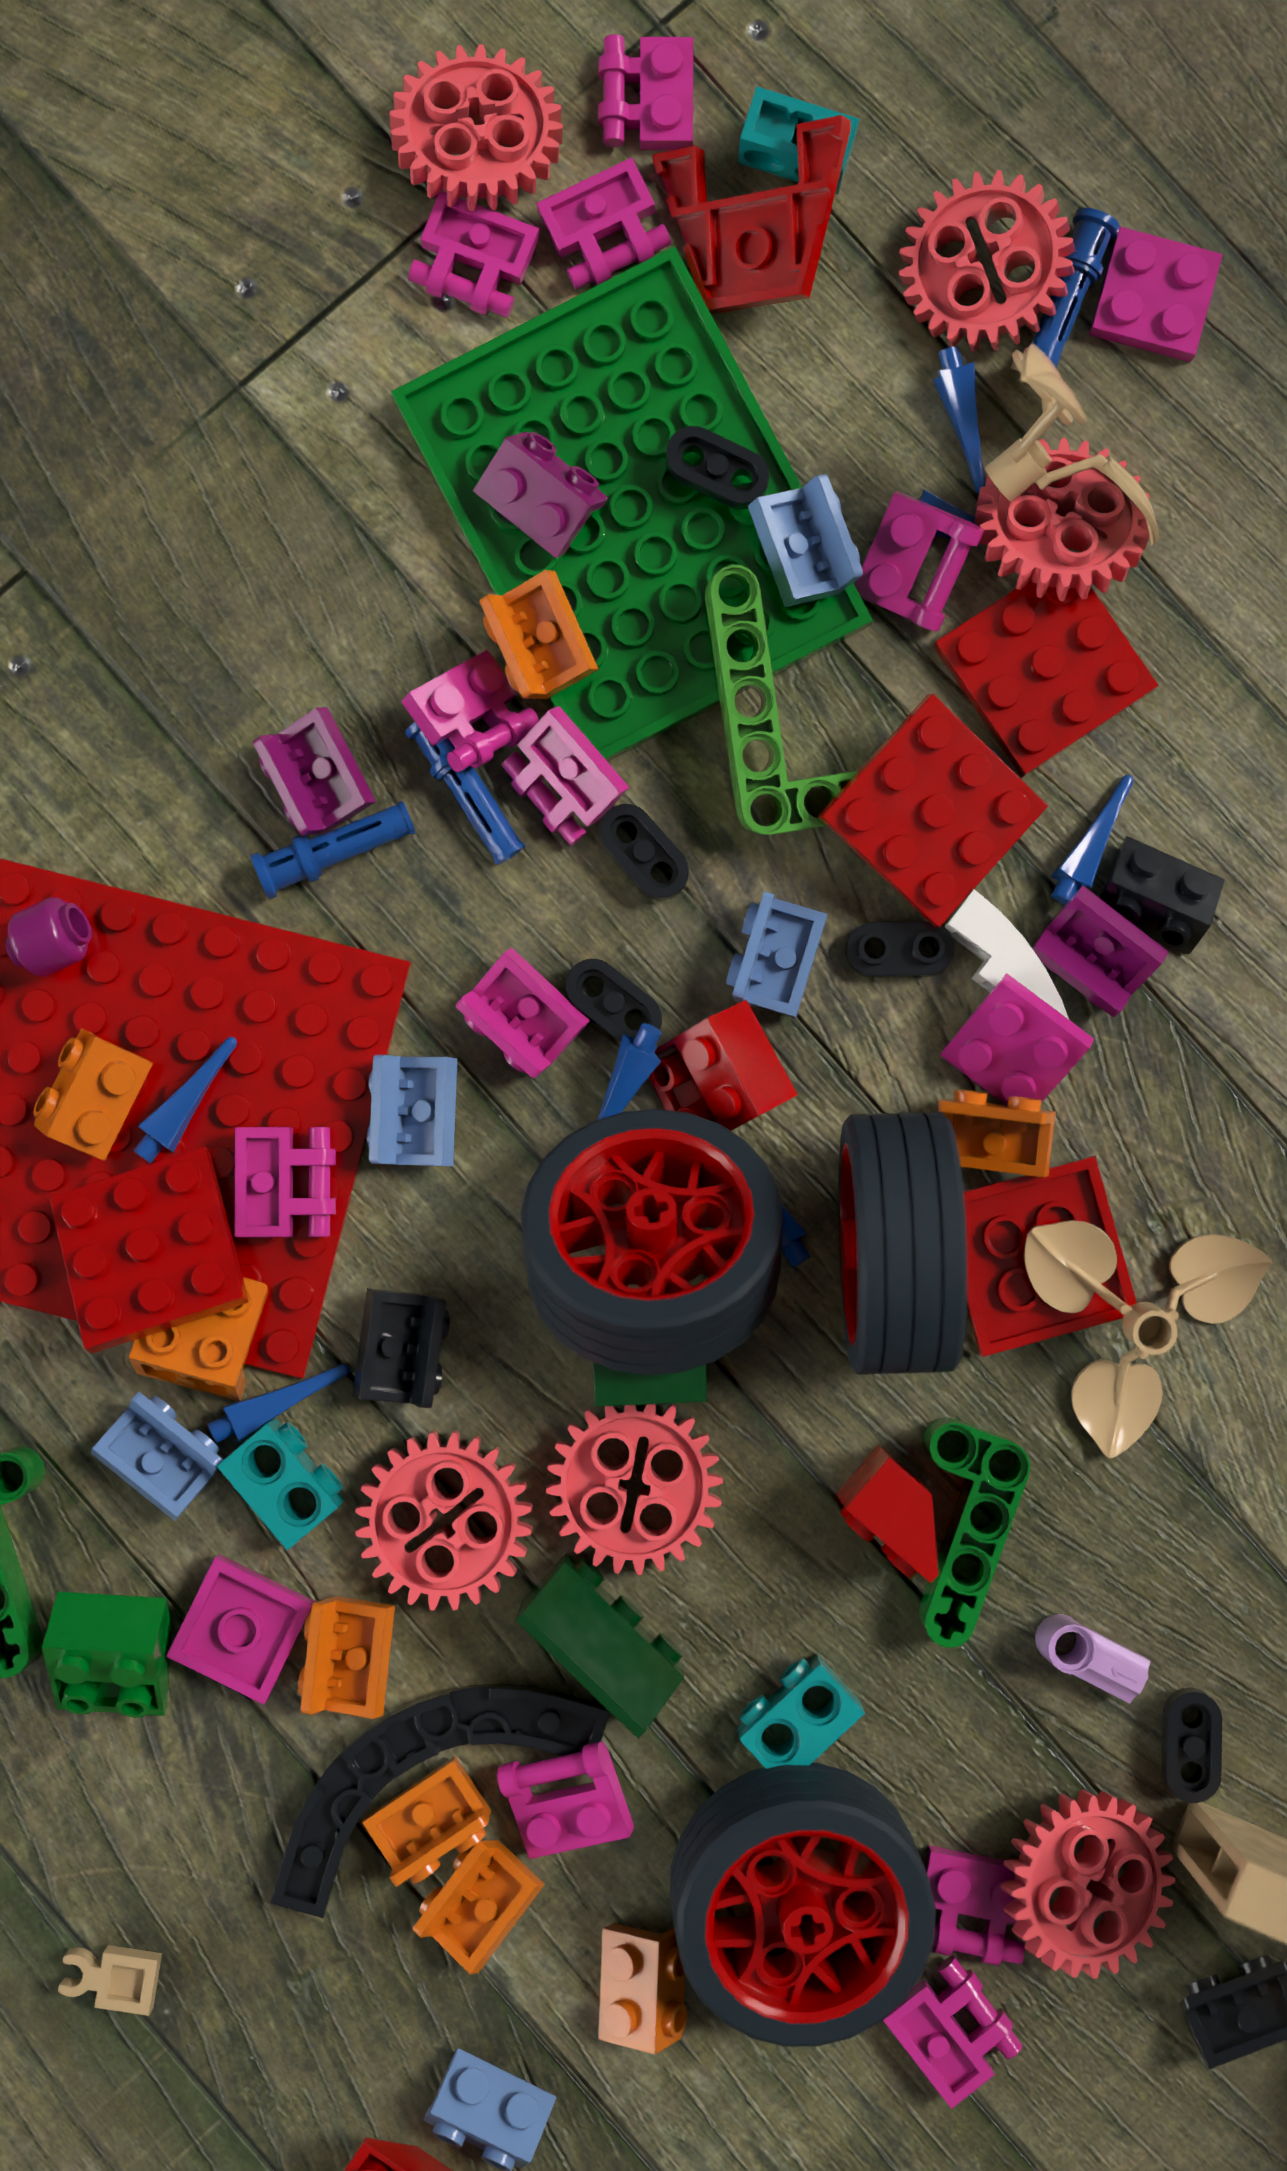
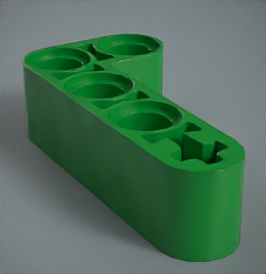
M943 1417L929 1424L924 1432L923 1445L925 1452L937 1466L945 1471L964 1477L965 1480L937 1556L938 1576L932 1583L928 1581L920 1604L919 1617L921 1624L933 1642L941 1647L954 1648L967 1642L974 1632L1026 1486L1031 1465L1024 1449L1007 1437L955 1418ZM947 1431H959L964 1440L960 1453L951 1458L941 1457L937 1450L940 1436ZM999 1450H1011L1015 1459L1012 1470L1000 1477L991 1475L989 1460L992 1455ZM984 1501L993 1502L996 1507V1517L993 1522L986 1527H974L970 1520L971 1511L974 1506ZM966 1553L976 1555L978 1567L973 1575L964 1579L956 1578L952 1575V1564L958 1556ZM945 1585H948L957 1592L954 1600L948 1591L944 1589ZM959 1594L967 1595V1598L964 1599ZM952 1603V1610L957 1615L958 1620L956 1623L947 1621L944 1628L941 1629L935 1616L937 1613L946 1614Z
M15 1447L0 1452V1588L5 1594L4 1607L0 1608V1621L8 1616H11L12 1619L10 1624L6 1622L0 1626V1678L13 1677L23 1671L38 1658L43 1645V1635L1 1505L13 1502L36 1490L43 1481L45 1474L44 1462L38 1453L26 1447ZM8 1460L17 1463L23 1471L24 1479L19 1488L11 1486L4 1478L3 1469ZM3 1643H17L20 1647V1653L17 1654L15 1651L6 1652Z

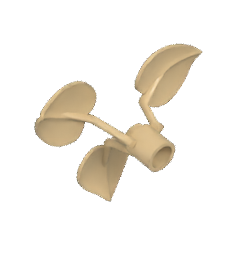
M1032 343L1026 348L1024 354L1015 350L1012 353L1014 361L1011 364V369L1019 371L1021 373L1020 381L1028 383L1042 398L1043 413L1022 439L1019 438L985 466V470L992 482L1012 502L1034 483L1043 490L1054 481L1087 469H1098L1111 478L1143 513L1149 530L1150 543L1153 546L1159 540V531L1150 500L1133 476L1110 455L1105 458L1103 455L1098 454L1054 471L1046 472L1045 467L1052 462V459L1038 441V438L1057 417L1067 427L1073 422V417L1081 426L1087 423V418L1076 396L1062 379L1054 364L1035 344Z
M1070 1220L1035 1226L1028 1231L1024 1243V1264L1030 1283L1039 1297L1052 1308L1059 1311L1077 1313L1088 1306L1095 1292L1124 1315L1122 1321L1123 1332L1128 1340L1136 1346L1121 1356L1119 1364L1109 1359H1098L1089 1363L1078 1373L1073 1382L1071 1390L1073 1411L1080 1424L1093 1438L1106 1457L1114 1458L1132 1446L1148 1429L1159 1411L1163 1390L1158 1373L1149 1365H1130V1363L1139 1357L1146 1359L1149 1354H1163L1175 1344L1178 1334L1175 1320L1179 1316L1176 1312L1179 1297L1182 1295V1304L1185 1310L1199 1321L1210 1324L1229 1321L1239 1315L1252 1300L1262 1278L1272 1265V1260L1268 1255L1255 1246L1230 1236L1207 1234L1193 1237L1181 1244L1170 1258V1273L1179 1285L1170 1290L1165 1310L1150 1302H1140L1130 1307L1101 1285L1113 1275L1117 1265L1114 1244L1102 1229L1084 1221Z

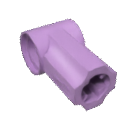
M1055 1614L1045 1618L1037 1628L1035 1640L1040 1654L1061 1672L1073 1674L1129 1704L1137 1695L1141 1694L1148 1679V1669L1151 1662L1146 1657L1079 1624L1072 1617L1064 1614ZM1066 1632H1075L1076 1643L1072 1651L1066 1655H1056L1055 1646L1059 1637Z

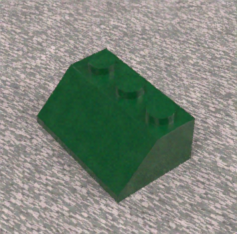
M566 1553L522 1599L516 1621L639 1739L683 1680L684 1666L679 1662L683 1654L664 1634L659 1633L654 1638L640 1624L644 1619L642 1613L626 1597L620 1595L615 1600L602 1588L600 1584L605 1579L588 1560L580 1557L576 1562Z

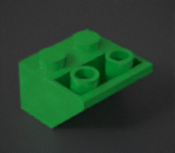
M57 1591L42 1645L56 1708L80 1715L91 1712L121 1713L132 1718H140L146 1715L165 1716L170 1658L166 1656L171 1648L172 1638L167 1598Z

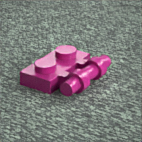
M618 34L605 36L604 54L598 59V76L603 81V101L598 105V123L603 127V144L612 148L624 145V129H640V150H676L693 146V37H641L640 58L625 55V39L623 36ZM624 83H640V104H628L624 101Z
M632 157L536 203L537 213L559 257L562 258L580 250L584 258V262L567 269L569 279L575 290L592 282L597 286L611 279V273L634 262L640 264L654 257V252L671 245L670 236L663 224L645 232L640 220L655 213V203ZM622 229L627 241L602 253L597 241Z
M441 191L437 196L420 239L422 248L437 253L433 266L415 259L410 267L408 280L425 286L427 294L441 299L448 295L471 304L470 309L485 316L492 312L508 318L513 309L515 298L497 291L498 284L501 278L518 285L522 284L540 238L539 228L479 205L476 206L474 211H469L467 201L461 198L458 199L452 208L448 207L447 193ZM457 261L482 270L477 283L452 274Z
M488 649L412 690L401 701L432 746L446 738L450 739L456 749L448 753L447 760L450 767L456 772H460L469 766L474 768L480 767L492 759L494 751L503 746L511 748L517 745L539 722L536 712L531 708L515 713L509 711L506 707V704L518 692L510 685L505 673ZM484 718L491 729L481 733L475 731L471 724Z
M560 706L549 710L517 744L531 761L529 764L525 762L518 752L511 754L501 764L513 779L511 786L521 797L527 795L545 816L542 822L553 834L559 832L570 846L576 844L586 834V831L575 820V815L588 827L597 822L630 788ZM544 779H546L551 784V786L557 791V793L562 797L560 801L544 784Z
M235 1127V1237L293 1236V1215H308V1236H330V1215L336 1214V1198H330V1166L336 1165V1149H330V1127H309V1149H293L292 1127ZM293 1166H309L308 1198H293Z
M928 1845L924 1867L929 1877L935 1907L938 1909L932 1945L934 1953L951 1956L953 1951L981 1956L982 1963L999 1966L1001 1961L1022 1964L1025 1943L1005 1938L1007 1923L1015 1925L1018 1920L1004 1912V1907L1016 1899V1897L1009 1895L1001 1889V1884L1015 1879V1873L1003 1865L1004 1860ZM958 1913L986 1919L984 1933L956 1928Z
M954 1956L946 1958L937 1969L948 1983L946 1990L937 1996L925 1979H923L913 1987L907 1998L883 2020L951 2109L995 2075L992 2066L983 2056L996 2046L1006 2059H1010L1022 2049V2043L1012 2032V2021L1002 2009L995 2010L981 1991L983 1987L982 1982L971 1969L965 1970ZM964 2006L979 2023L977 2029L969 2035L965 2033L952 2016Z

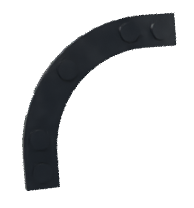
M513 1684L471 1685L444 1690L417 1699L392 1711L369 1726L349 1743L327 1767L312 1789L294 1824L270 1903L323 1918L327 1910L341 1857L356 1823L367 1807L373 1802V1799L388 1783L417 1764L439 1755L441 1751L466 1744L471 1746L484 1744L521 1745L561 1756L581 1752L584 1745L602 1740L610 1711L602 1704L560 1692Z

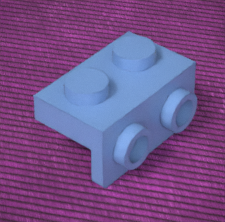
M826 474L815 476L803 488L757 497L748 506L785 607L838 595L863 575L858 549L852 543L841 513L840 500L833 491L829 477Z
M765 891L760 904L751 902L742 929V933L750 935L744 956L735 953L726 980L727 985L734 987L732 993L734 1000L738 1002L747 1000L751 1006L796 1019L826 924L827 914L776 899L775 894Z
M374 1055L373 1070L369 1077V1089L372 1095L371 1122L367 1130L370 1163L453 1166L458 1058Z
M137 1392L130 1400L127 1410L92 1448L91 1454L176 1522L219 1470L217 1466L223 1460L217 1455L219 1451L218 1446L207 1435L199 1430H194L190 1433L175 1421L177 1414L165 1401L157 1396H152L148 1399L142 1393Z
M458 2048L452 2057L433 2104L428 2108L423 2120L434 2126L432 2135L439 2140L459 2148L466 2141L484 2150L481 2159L486 2163L503 2171H512L513 2166L523 2168L531 2163L557 2097Z

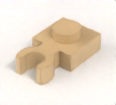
M108 1945L103 1952L102 1960H97L94 1954L85 1948H71L64 1955L63 1963L78 1966L82 1971L83 1977L81 1979L65 1977L59 1984L58 1992L68 1997H77L84 1994L87 1990L97 1991L94 2008L149 2016L154 2008L162 1953Z

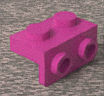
M513 948L505 951L475 988L464 995L456 1004V1008L465 1015V1021L472 1030L482 1036H487L504 1052L505 1059L513 1068L522 1073H527L532 1078L538 1077L548 1069L590 1022L580 1010Z

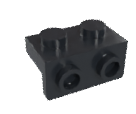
M1126 836L1118 848L1106 886L1098 898L1154 941L1183 954H1190L1212 924L1225 879Z
M367 1288L353 1397L362 1400L411 1403L420 1408L432 1407L433 1397L438 1394L442 1384V1368L438 1363L441 1341L446 1339L450 1325L449 1313L445 1309V1299L428 1294Z
M1269 1955L1261 1956L1239 1965L1238 1969L1241 1976L1221 1984L1218 1975L1215 1974L1186 1986L1190 1996L1183 1998L1179 2004L1207 2071L1287 2041L1286 1960L1272 1964Z

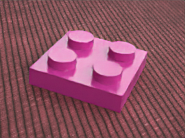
M1120 226L1114 240L1089 335L1191 362L1197 352L1223 254Z
M1006 973L948 1042L940 1056L1005 1105H1008V1096L1040 1099L1042 1103L1090 1049L1094 1038Z
M218 1554L214 1558L166 1657L265 1705L304 1627L312 1604L316 1601Z

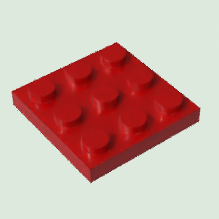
M1030 581L1022 589H1014L937 640L933 646L1022 778L1159 686L1092 587H1090L1087 599L1082 600L1075 588H1069L1065 600L1060 601L1056 588L1048 587L1042 598L1037 597V583Z
M932 693L925 696L818 817L933 926L940 927L1044 812L1048 805Z
M205 1146L49 1197L83 1347L90 1354L249 1303L211 1152Z
M1096 1156L1049 1168V1176L1045 1178L1022 1175L963 1191L967 1238V1312L980 1356L985 1357L1124 1317L1121 1312L1095 1292L1088 1306L1077 1313L1059 1311L1052 1308L1039 1297L1030 1283L1024 1264L1025 1238L1028 1231L1035 1226L1075 1220L1084 1221L1102 1229L1114 1244L1117 1265L1113 1275L1101 1285L1130 1307L1137 1304Z

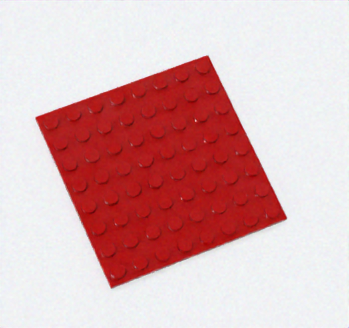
M0 858V1302L78 1321L49 1197L205 1146L211 1152L242 1276L265 1283L268 1287V1294L244 1364L305 1378L365 1146L367 1130L371 1122L372 1095L369 1089V1077L373 1070L374 1055H388L412 962ZM56 897L65 900L67 903L76 904L83 911L89 921L92 938L88 942L86 955L81 961L49 976L41 977L31 974L24 967L17 966L9 957L5 945L8 938V924L15 913L44 899ZM81 1029H85L99 1038L153 1063L105 1161L47 1137L34 1126L37 1118L34 1116V1107L37 1099L46 1087L52 1088L61 1070L58 1067L60 1053L70 1038H77ZM230 1036L236 1038L237 1046L206 1091L174 1153L164 1146L153 1162L149 1163L133 1151L146 1135V1132L139 1128L138 1125L185 1084L214 1054L226 1038ZM235 1127H292L293 1149H309V1127H330V1149H336V1165L330 1166V1198H336V1214L330 1215V1236H308V1215H293V1236L235 1237ZM293 1166V1198H308L309 1166Z

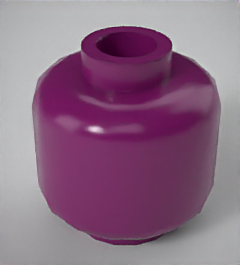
M50 897L15 913L11 917L5 945L9 957L17 966L24 967L31 974L46 977L81 961L86 955L88 942L92 938V931L86 915L76 904L67 903L65 900L56 897Z

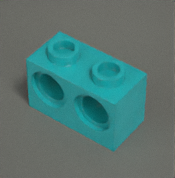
M756 86L740 137L738 163L799 182L797 124L843 115L851 120V131L835 194L839 195L855 144L860 119Z
M275 1418L223 1460L217 1468L288 1551L335 1511L345 1499L339 1493L343 1489V1485L334 1472L324 1463L317 1467L304 1452L308 1444L302 1434L290 1422L282 1425ZM268 1445L278 1451L281 1457V1466L278 1472L269 1473L258 1466L256 1452L259 1446ZM304 1487L314 1494L316 1509L313 1513L303 1514L294 1509L290 1500L291 1492L294 1488Z
M815 1654L808 1662L803 1657L793 1662L779 1678L783 1685L768 1699L761 1694L743 1709L739 1715L742 1723L737 1727L739 1740L765 1769L780 1765H810L865 1714L861 1701L822 1658ZM813 1686L828 1688L832 1695L827 1705L819 1709L807 1707L802 1702V1697L809 1688ZM781 1723L788 1726L792 1731L788 1741L778 1746L766 1743L762 1739V1734L769 1725Z

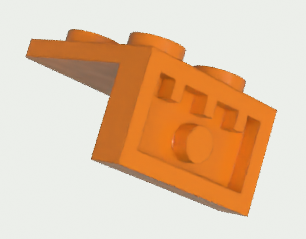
M243 1277L249 1303L134 1340L128 1358L136 1374L240 1402L247 1383L243 1366L268 1294L267 1285Z

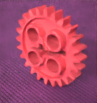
M479 44L475 57H468L463 47L458 45L456 47V59L449 60L439 50L436 52V67L432 68L420 60L417 63L418 78L404 75V92H394V110L390 111L392 150L398 151L399 168H410V179L413 186L427 180V197L433 198L443 190L447 192L448 207L452 208L459 197L467 198L469 211L475 210L478 199H486L493 211L497 210L498 196L504 195L509 202L515 205L518 203L519 187L533 195L536 192V177L543 180L550 178V163H558L560 144H562V108L560 104H554L555 89L553 86L542 87V72L540 70L525 75V58L521 57L512 65L506 63L505 49L501 48L495 57L491 59L486 58L484 45Z
M1002 170L996 171L991 185H984L978 171L974 172L971 188L965 189L957 178L952 180L954 195L950 198L945 197L937 190L933 192L937 208L934 211L922 207L917 209L923 227L906 228L905 231L908 239L915 246L901 248L899 252L902 261L911 265L900 270L899 276L903 284L912 285L903 294L908 305L918 304L913 311L918 323L931 319L928 328L931 336L934 338L948 329L947 340L951 347H955L963 336H967L971 352L977 351L982 338H989L993 350L998 351L1001 335L1007 333L1016 345L1019 344V328L1023 325H1026L1036 333L1040 331L1036 315L1042 312L1054 317L1056 314L1055 305L1050 298L1051 295L1066 297L1068 294L1066 283L1058 277L1074 275L1073 262L1063 257L1075 252L1073 238L1063 237L1070 231L1067 217L1056 218L1060 212L1056 198L1042 204L1045 194L1041 184H1037L1026 194V184L1024 176L1021 174L1013 180L1009 187L1005 186ZM1011 218L1015 221L1013 227L1006 233L994 234L989 231L992 224L998 219ZM970 220L977 222L990 259L994 263L999 282L1006 296V301L1002 304L996 302L983 265L980 263L974 242L967 228V223ZM960 241L965 244L962 251L954 257L940 256V251L949 242ZM1025 265L1034 269L1031 277L1024 282L1016 283L1008 280L1012 270L1019 266ZM969 289H980L984 292L980 301L974 305L963 306L958 303L960 296Z
M1061 438L1058 450H1051L1044 439L1039 440L1052 459V462L1045 467L1047 473L1093 457L1089 455L1088 441H1083L1078 450L1073 451L1070 450L1066 438ZM1105 448L1098 454L1107 458L1109 450ZM1125 460L1118 462L1124 469L1126 468L1127 462ZM1095 468L1054 481L1043 490L1034 483L1012 502L999 491L987 475L985 487L980 488L974 524L984 530L978 544H988L985 560L990 562L1002 559L998 573L1001 578L1016 572L1019 575L1016 585L1017 589H1022L1031 581L1037 583V597L1042 598L1048 587L1056 588L1060 601L1065 600L1069 588H1075L1083 600L1087 599L1091 584H1094L1101 592L1106 593L1112 578L1120 582L1125 581L1129 567L1136 568L1138 566L1142 552L1145 550L1150 537L1145 516L1111 478ZM1133 476V478L1140 484V476ZM1020 524H1026L1032 527H1025ZM1068 549H1074V550H1077V551H1079V552H1072V551H1069Z
M673 1403L666 1408L663 1414L656 1413V1404H646L644 1410L637 1409L636 1405H625V1410L617 1411L615 1406H605V1416L601 1418L590 1408H587L584 1414L588 1426L585 1429L572 1422L567 1427L570 1435L575 1440L573 1444L557 1441L555 1449L566 1458L565 1462H549L547 1469L561 1477V1481L553 1482L546 1487L547 1494L562 1497V1501L551 1507L550 1515H567L568 1518L561 1527L559 1534L562 1537L577 1532L579 1538L574 1547V1552L578 1554L589 1546L595 1549L593 1565L596 1567L603 1561L606 1555L613 1557L614 1573L617 1574L623 1568L625 1560H632L636 1574L642 1575L645 1560L651 1558L659 1571H663L665 1566L664 1554L671 1552L675 1558L682 1562L685 1560V1555L681 1543L686 1540L698 1547L702 1545V1540L695 1530L697 1525L706 1528H713L715 1525L714 1520L704 1512L705 1507H720L722 1503L721 1498L708 1492V1488L723 1483L722 1475L707 1472V1468L719 1461L718 1454H702L700 1451L709 1441V1435L702 1433L691 1437L689 1433L693 1428L695 1418L689 1416L679 1424L675 1422L676 1405ZM640 1437H647L649 1443L642 1470V1482L650 1485L649 1489L643 1488L638 1491L631 1529L628 1532H624L620 1526L627 1499V1486L619 1483L620 1479H630L638 1440ZM609 1438L622 1440L629 1449L628 1458L619 1465L604 1463L598 1454L599 1445L604 1440ZM664 1449L677 1452L682 1459L680 1470L670 1477L657 1474L651 1465L653 1456ZM598 1492H606L616 1499L618 1509L611 1517L600 1519L589 1512L587 1507L588 1499ZM653 1503L664 1505L671 1513L670 1522L659 1530L647 1528L640 1519L642 1510Z
M434 1430L429 1433L427 1447L425 1448L412 1436L407 1440L409 1455L405 1456L395 1447L390 1449L387 1453L393 1465L392 1469L377 1463L372 1468V1471L381 1483H365L361 1488V1491L366 1496L373 1499L372 1503L360 1504L355 1510L356 1514L369 1518L368 1524L359 1527L355 1531L356 1536L372 1539V1544L361 1553L362 1558L378 1556L381 1562L374 1570L372 1576L377 1578L389 1572L394 1577L388 1590L390 1594L399 1590L403 1585L409 1587L408 1604L413 1605L421 1593L428 1594L429 1608L433 1611L437 1607L441 1596L448 1597L453 1610H458L461 1594L467 1593L475 1605L479 1604L482 1599L481 1585L484 1584L494 1593L500 1591L501 1584L496 1574L498 1571L510 1577L515 1575L517 1569L508 1558L509 1555L515 1557H525L527 1548L515 1540L516 1537L531 1535L533 1526L519 1521L520 1516L528 1514L533 1508L532 1503L517 1502L516 1496L526 1489V1481L510 1484L507 1478L512 1474L516 1464L511 1462L499 1468L495 1464L500 1448L497 1446L486 1455L479 1453L480 1436L476 1435L469 1446L464 1447L461 1446L458 1430L453 1431L448 1444H442L437 1431ZM442 1468L457 1470L463 1478V1490L452 1495L443 1493L436 1485V1472ZM476 1488H481L484 1491V1495L479 1500L469 1505L457 1515L452 1523L453 1531L445 1525L434 1532L415 1550H406L405 1544L432 1524L437 1516L436 1508L443 1514L447 1513ZM399 1502H409L416 1506L420 1513L419 1525L413 1528H405L396 1523L393 1517L394 1505ZM478 1511L490 1513L497 1522L496 1533L490 1537L476 1536L468 1524V1518L471 1514ZM435 1545L446 1547L454 1557V1565L446 1571L433 1569L426 1560V1550Z
M1084 1789L1080 1790L1077 1803L1069 1796L1060 1794L1058 1801L1059 1811H1055L1045 1804L1040 1805L1043 1822L1040 1825L1028 1819L1024 1820L1023 1823L1030 1834L1027 1841L1012 1838L1011 1843L1021 1854L1019 1859L1004 1860L1003 1863L1005 1867L1015 1873V1879L1001 1884V1889L1009 1895L1016 1897L1015 1900L1004 1907V1912L1018 1920L1011 1929L1012 1932L1026 1941L1024 1948L1038 1959L1041 1957V1961L1055 1971L1060 1968L1074 1978L1078 1976L1081 1970L1093 1979H1097L1101 1965L1114 1974L1119 1973L1118 1957L1121 1955L1135 1964L1138 1960L1134 1946L1138 1942L1152 1948L1154 1944L1147 1933L1150 1925L1157 1928H1165V1922L1156 1913L1158 1907L1173 1906V1901L1162 1895L1161 1892L1162 1887L1175 1883V1877L1162 1871L1161 1868L1167 1865L1173 1858L1171 1854L1157 1848L1165 1837L1162 1833L1150 1827L1152 1818L1138 1810L1136 1811V1806L1122 1798L1117 1801L1116 1797L1104 1791H1100L1096 1798L1092 1793ZM1084 1836L1082 1849L1074 1855L1076 1843ZM1127 1862L1126 1872L1118 1879L1119 1869ZM1060 1888L1057 1900L1049 1906L1051 1894L1055 1889ZM1103 1912L1101 1923L1093 1930L1095 1919Z

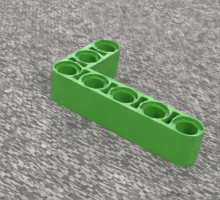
M729 565L718 571L708 581L705 588V603L735 808L739 823L752 833L767 835L828 826L819 817L815 818L806 811L804 806L806 793L812 787L818 786L827 793L830 803L859 770L791 781L787 780L760 585L757 577L750 569L742 565ZM734 578L744 586L745 599L741 606L730 607L720 599L718 590L722 579ZM734 632L743 633L752 641L753 653L747 662L735 661L728 654L726 648L727 640ZM741 687L753 688L760 696L761 707L754 717H745L736 709L734 704L735 695ZM750 741L763 743L769 754L766 766L758 772L748 769L742 758L743 750ZM762 794L771 797L776 805L774 819L764 826L757 824L752 819L750 813L753 800Z

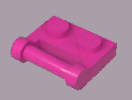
M895 490L862 566L863 575L856 580L855 587L862 599L911 619L914 623L926 629L939 631L946 617L942 610L971 546H978L984 530L969 521ZM939 530L951 536V540L922 603L908 597L936 531Z
M602 1741L584 1745L581 1752L521 1765L518 1761L501 1764L498 1768L499 1788L502 1794L509 1799L529 1859L629 1838L635 1828L609 1751ZM587 1774L594 1781L538 1795H532L530 1789L531 1786Z

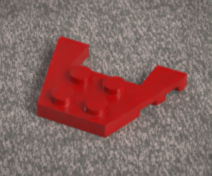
M843 115L797 124L798 184L707 202L705 150L697 146H690L653 154V164L656 173L662 176L669 195L666 198V202L671 216L677 219L686 244L682 248L695 285L710 313L718 314L810 298L851 131V120Z

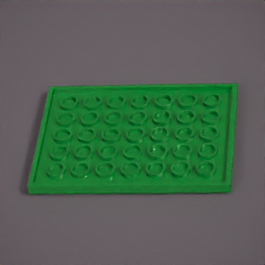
M675 246L390 391L403 420L494 594L502 596L544 570L556 572L599 670L551 696L549 699L554 708L558 706L562 708L607 762L720 704L705 603V588L708 581L722 568L729 565H742L750 569L758 579L773 676L866 629L873 622L854 583L838 595L785 607L749 508L735 509L681 484L670 474L666 464V449L670 438L675 432L684 427L699 426L741 445L763 458L769 470V484L766 495L803 488ZM522 432L540 434L556 447L557 452L555 455L570 467H580L590 473L599 484L597 489L608 497L602 508L591 513L563 556L555 558L473 491L506 437ZM691 452L684 456L683 461L688 466L695 467L702 463L703 458L698 453ZM736 476L731 481L732 485L738 490H745L751 486V481L746 476ZM734 578L721 580L718 590L720 599L730 607L741 606L745 599L744 586ZM734 632L729 636L726 648L730 657L738 662H747L753 653L751 639L739 632ZM741 687L737 691L736 695L744 692L750 687Z

